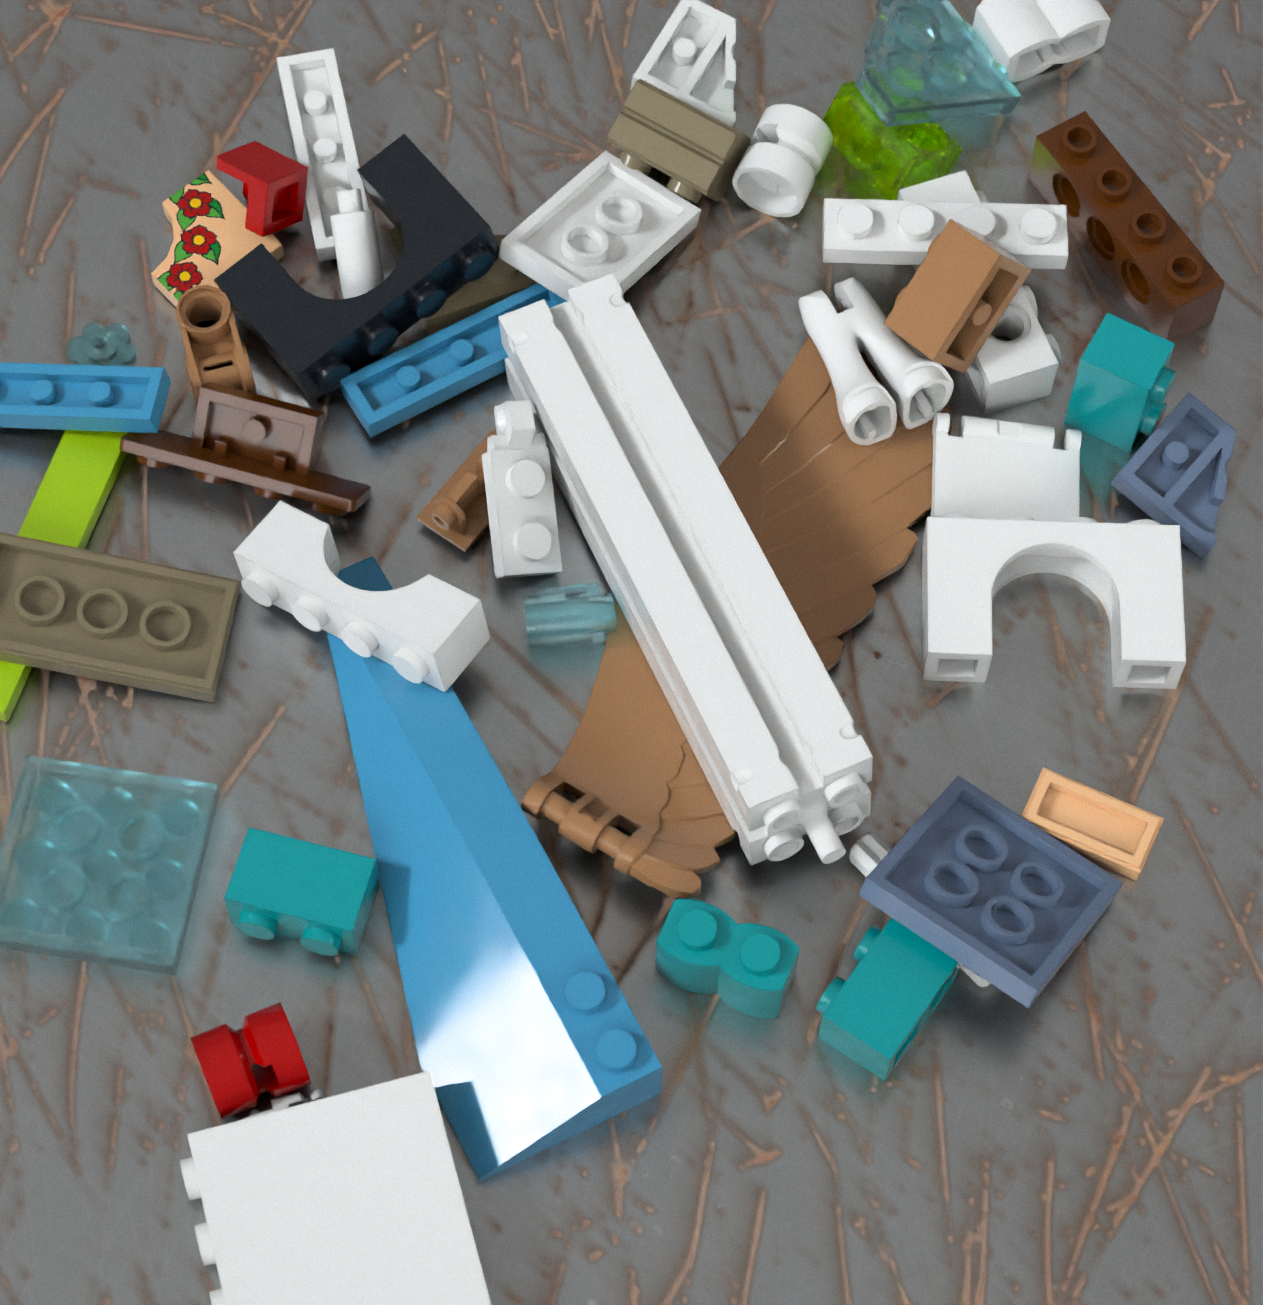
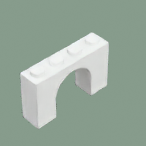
M948 513L940 517H927L921 546L923 681L986 683L993 656V597L1003 586L1021 576L1033 573H1055L1070 577L1085 585L1097 596L1108 615L1111 633L1112 687L1177 688L1186 664L1180 525H1161L1159 522L1150 519L1134 520L1128 524L1098 523L1096 520L1088 517H1075L1066 521H1040L1026 515H1012L1003 519L972 518L964 513Z

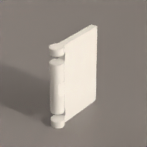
M935 413L932 424L931 517H940L948 513H964L972 518L1003 519L1012 515H1026L1040 521H1066L1079 517L1080 447L1082 441L1080 430L1067 429L1063 440V450L1053 449L1055 429L1051 426L963 415L958 437L948 435L950 426L949 413Z

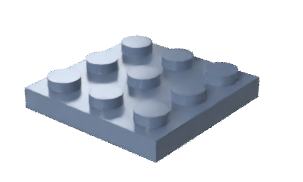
M957 776L866 877L858 895L1029 1008L1113 902L1123 882L971 783Z

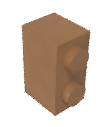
M949 219L942 232L931 242L927 256L909 284L898 294L894 308L883 324L932 361L965 374L1032 269L984 235Z

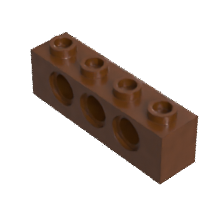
M1084 111L1037 135L1028 173L1029 180L1049 204L1066 205L1067 227L1151 333L1175 343L1213 322L1225 282L1087 112Z

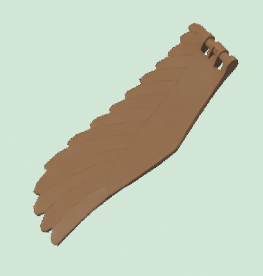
M808 336L758 418L718 469L828 672L839 662L844 650L845 642L837 638V636L861 623L874 610L877 593L872 585L904 566L918 540L915 532L909 530V528L931 512L933 419L913 429H907L897 412L896 427L890 438L871 445H858L852 442L841 423L835 390L828 370L810 336ZM860 352V355L864 360L866 366L868 367L872 375L875 377V379L882 385L881 381L879 380L876 372L869 363L865 354ZM945 406L941 412L949 413L950 415L948 435H950L952 429L950 407ZM616 602L599 671L579 726L554 769L538 778L529 788L522 800L521 809L537 820L545 816L560 825L558 833L588 852L594 854L599 849L615 859L613 868L626 876L630 874L649 887H654L670 897L688 899L700 894L701 878L697 875L707 873L720 863V858L715 849L732 841L738 833L736 830H732L618 602ZM565 791L578 800L573 803L561 796V794ZM619 825L633 834L629 837L617 830L616 827Z

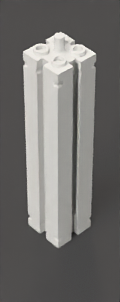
M612 272L568 289V301L549 308L543 299L499 316L502 345L508 355V358L504 359L508 386L516 401L531 400L536 427L535 433L544 432L547 443L546 447H549L551 471L732 830L737 831L740 845L750 865L752 866L766 859L774 862L791 857L803 847L804 840L802 836L808 834L823 864L839 860L846 853L839 836L854 830L863 822L864 818L870 816L871 791L866 783L872 781L873 756L863 737L856 734L854 721L630 303L624 301L623 290Z

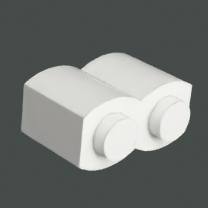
M982 0L980 5L976 7L971 33L1003 82L1014 83L1031 78L1054 64L1068 63L1098 50L1105 44L1111 19L1098 0Z

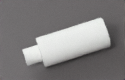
M361 189L337 192L340 214L330 216L343 299L367 293L384 281L374 210L364 211Z

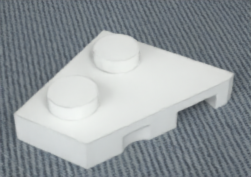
M681 0L633 75L630 90H632L636 81L642 79L734 128L736 122V111H734L736 19L699 0Z

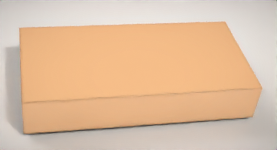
M1044 767L1021 817L1092 863L1136 882L1164 820L1162 817Z

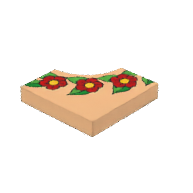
M208 170L162 202L164 214L173 227L174 240L167 257L151 275L154 285L176 307L179 298L188 289L201 285L218 288L214 279L261 243L277 261L284 257L283 244L273 234L261 237L245 229L247 208Z

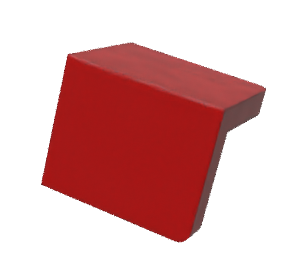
M257 141L217 155L216 168L243 182L242 193L244 198L248 200L245 229L265 237L303 221L308 175L307 166Z

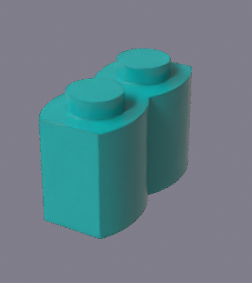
M693 899L674 900L656 941L655 969L666 981L682 990L697 994L717 993L725 1003L741 1013L758 1018H778L796 977L800 948L792 939L774 928L755 923L736 924L727 913L714 905Z

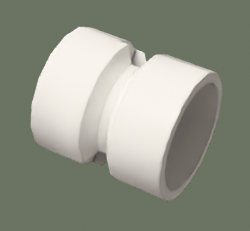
M775 104L766 108L751 137V145L744 152L732 177V183L737 195L750 207L775 217H791L799 214L804 207L815 183V175L822 168L833 144V137L827 124L816 114L791 104Z

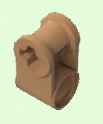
M209 285L195 286L188 289L178 300L176 316L186 354L184 360L196 407L200 386L207 382L257 394L244 342L240 340L227 295L219 288ZM205 320L217 321L215 325L207 328L196 327L198 323Z

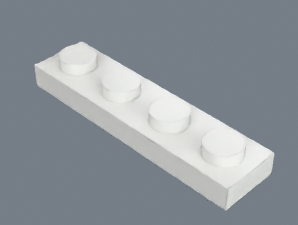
M334 48L276 58L297 162L308 167L305 202L318 262L337 259L330 216L340 214L337 192L361 189L364 211L369 210L364 185L357 171L360 167Z
M824 198L823 263L921 265L927 256L928 248L933 239L942 232L949 219H952L984 235L1029 268L1065 269L1068 259L1066 205Z

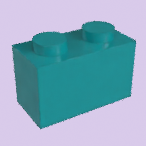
M1107 312L1080 359L1064 423L1127 453H1131L1141 433L1150 437L1157 429L1166 410L1167 403H1164V400L1177 375V371L1168 368L1175 343Z
M249 827L224 897L230 921L236 924V927L241 932L254 938L271 940L276 934L300 940V944L304 948L317 954L335 956L339 951L357 955L380 886L377 862L374 858Z
M892 917L883 930L875 924L870 927L853 954V958L859 962L846 981L836 976L823 993L816 1007V1010L822 1013L818 1038L883 1081L887 1080L957 979L961 963Z

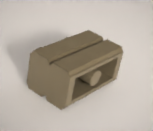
M642 79L635 82L624 103L623 111L619 113L607 136L609 144L622 150L618 158L621 159L625 166L638 170L646 176H649L652 168L663 172L671 177L666 188L698 204L702 194L717 202L722 199L732 180L735 169H737L744 152L751 144V139L741 131Z

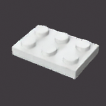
M605 150L501 240L498 258L568 301V289L612 272L624 294L697 227L701 209L642 172L625 166L621 159Z

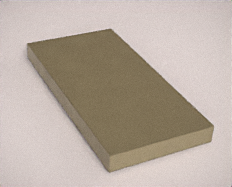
M0 532V660L214 703L241 591V581Z

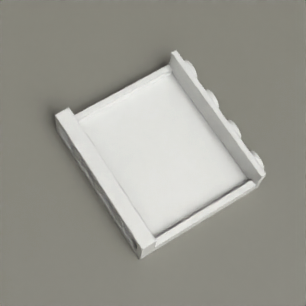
M430 1070L187 1134L192 1157L180 1160L182 1175L189 1200L202 1198L207 1221L194 1225L203 1265L207 1266L216 1263L222 1287L209 1291L211 1305H491Z

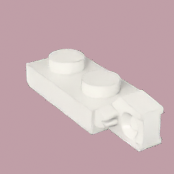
M531 400L505 401L499 406L494 407L497 435H491L487 438V452L482 454L496 578L556 574L563 570L549 447H546L547 443L544 432L535 433L536 427Z

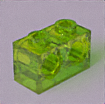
M889 73L843 83L822 119L832 133L833 145L885 200H897L899 189L949 175L963 152V149Z

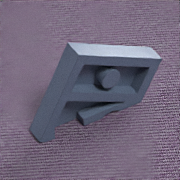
M1188 392L1118 472L1110 484L1161 525H1180L1181 542L1203 560L1216 545L1218 534L1214 533L1217 514L1219 505L1224 501L1228 481L1226 466L1233 454L1237 430Z

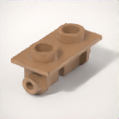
M496 429L489 432L416 517L418 522L464 552L469 550L489 526L482 454L487 452V438L491 435H497Z

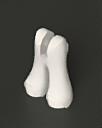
M855 277L838 282L834 286L840 313L836 312L830 299L822 290L799 299L798 304L804 326L828 370L835 390L839 417L852 442L858 445H871L890 438L896 427L897 412L907 429L918 427L933 419L935 413L941 412L948 403L953 392L954 381L941 364L925 359L917 354L902 337L883 324L887 319L870 293ZM860 352L865 354L866 358L868 359L869 363L876 372L882 385L872 375V373L866 366L864 360L862 359Z

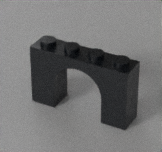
M405 134L357 169L373 203L404 237L400 259L391 274L380 285L367 293L348 299H326L315 296L301 288L262 243L214 279L217 287L227 295L232 311L311 403L315 402L325 393H331L341 387L340 380L350 375L371 357L388 351L395 344L398 336L420 319L428 318L437 313L447 298L469 281H476L483 277L491 269L493 263L499 259L500 249L490 225Z

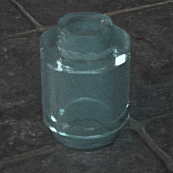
M598 582L538 589V596L523 597L530 648L545 646L546 652L606 645L605 632L617 631L613 593L600 594Z

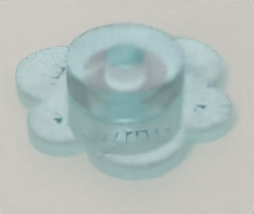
M90 323L83 328V336L73 337L67 342L65 347L67 358L75 365L124 366L131 364L136 358L135 349L129 344V330L126 326L119 323L109 324L104 328L98 323Z

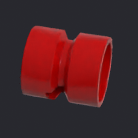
M280 1002L246 1015L241 1029L234 1030L227 1024H223L190 1037L221 1119L256 1106L259 1094L264 1091L277 1098L311 1084L298 1043Z

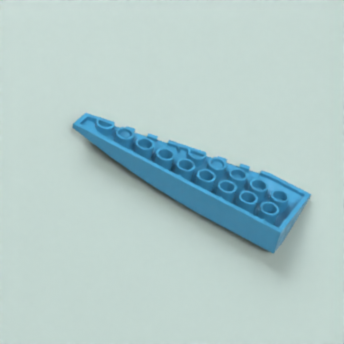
M373 556L338 572L337 578L354 588L368 591L393 590ZM327 632L420 1067L423 1072L430 1070L438 1103L480 1183L661 1094L662 1065L540 841L453 688L450 686L446 692H443L423 681L419 684L410 682L401 676L392 665L373 655L367 658L356 654L342 639Z

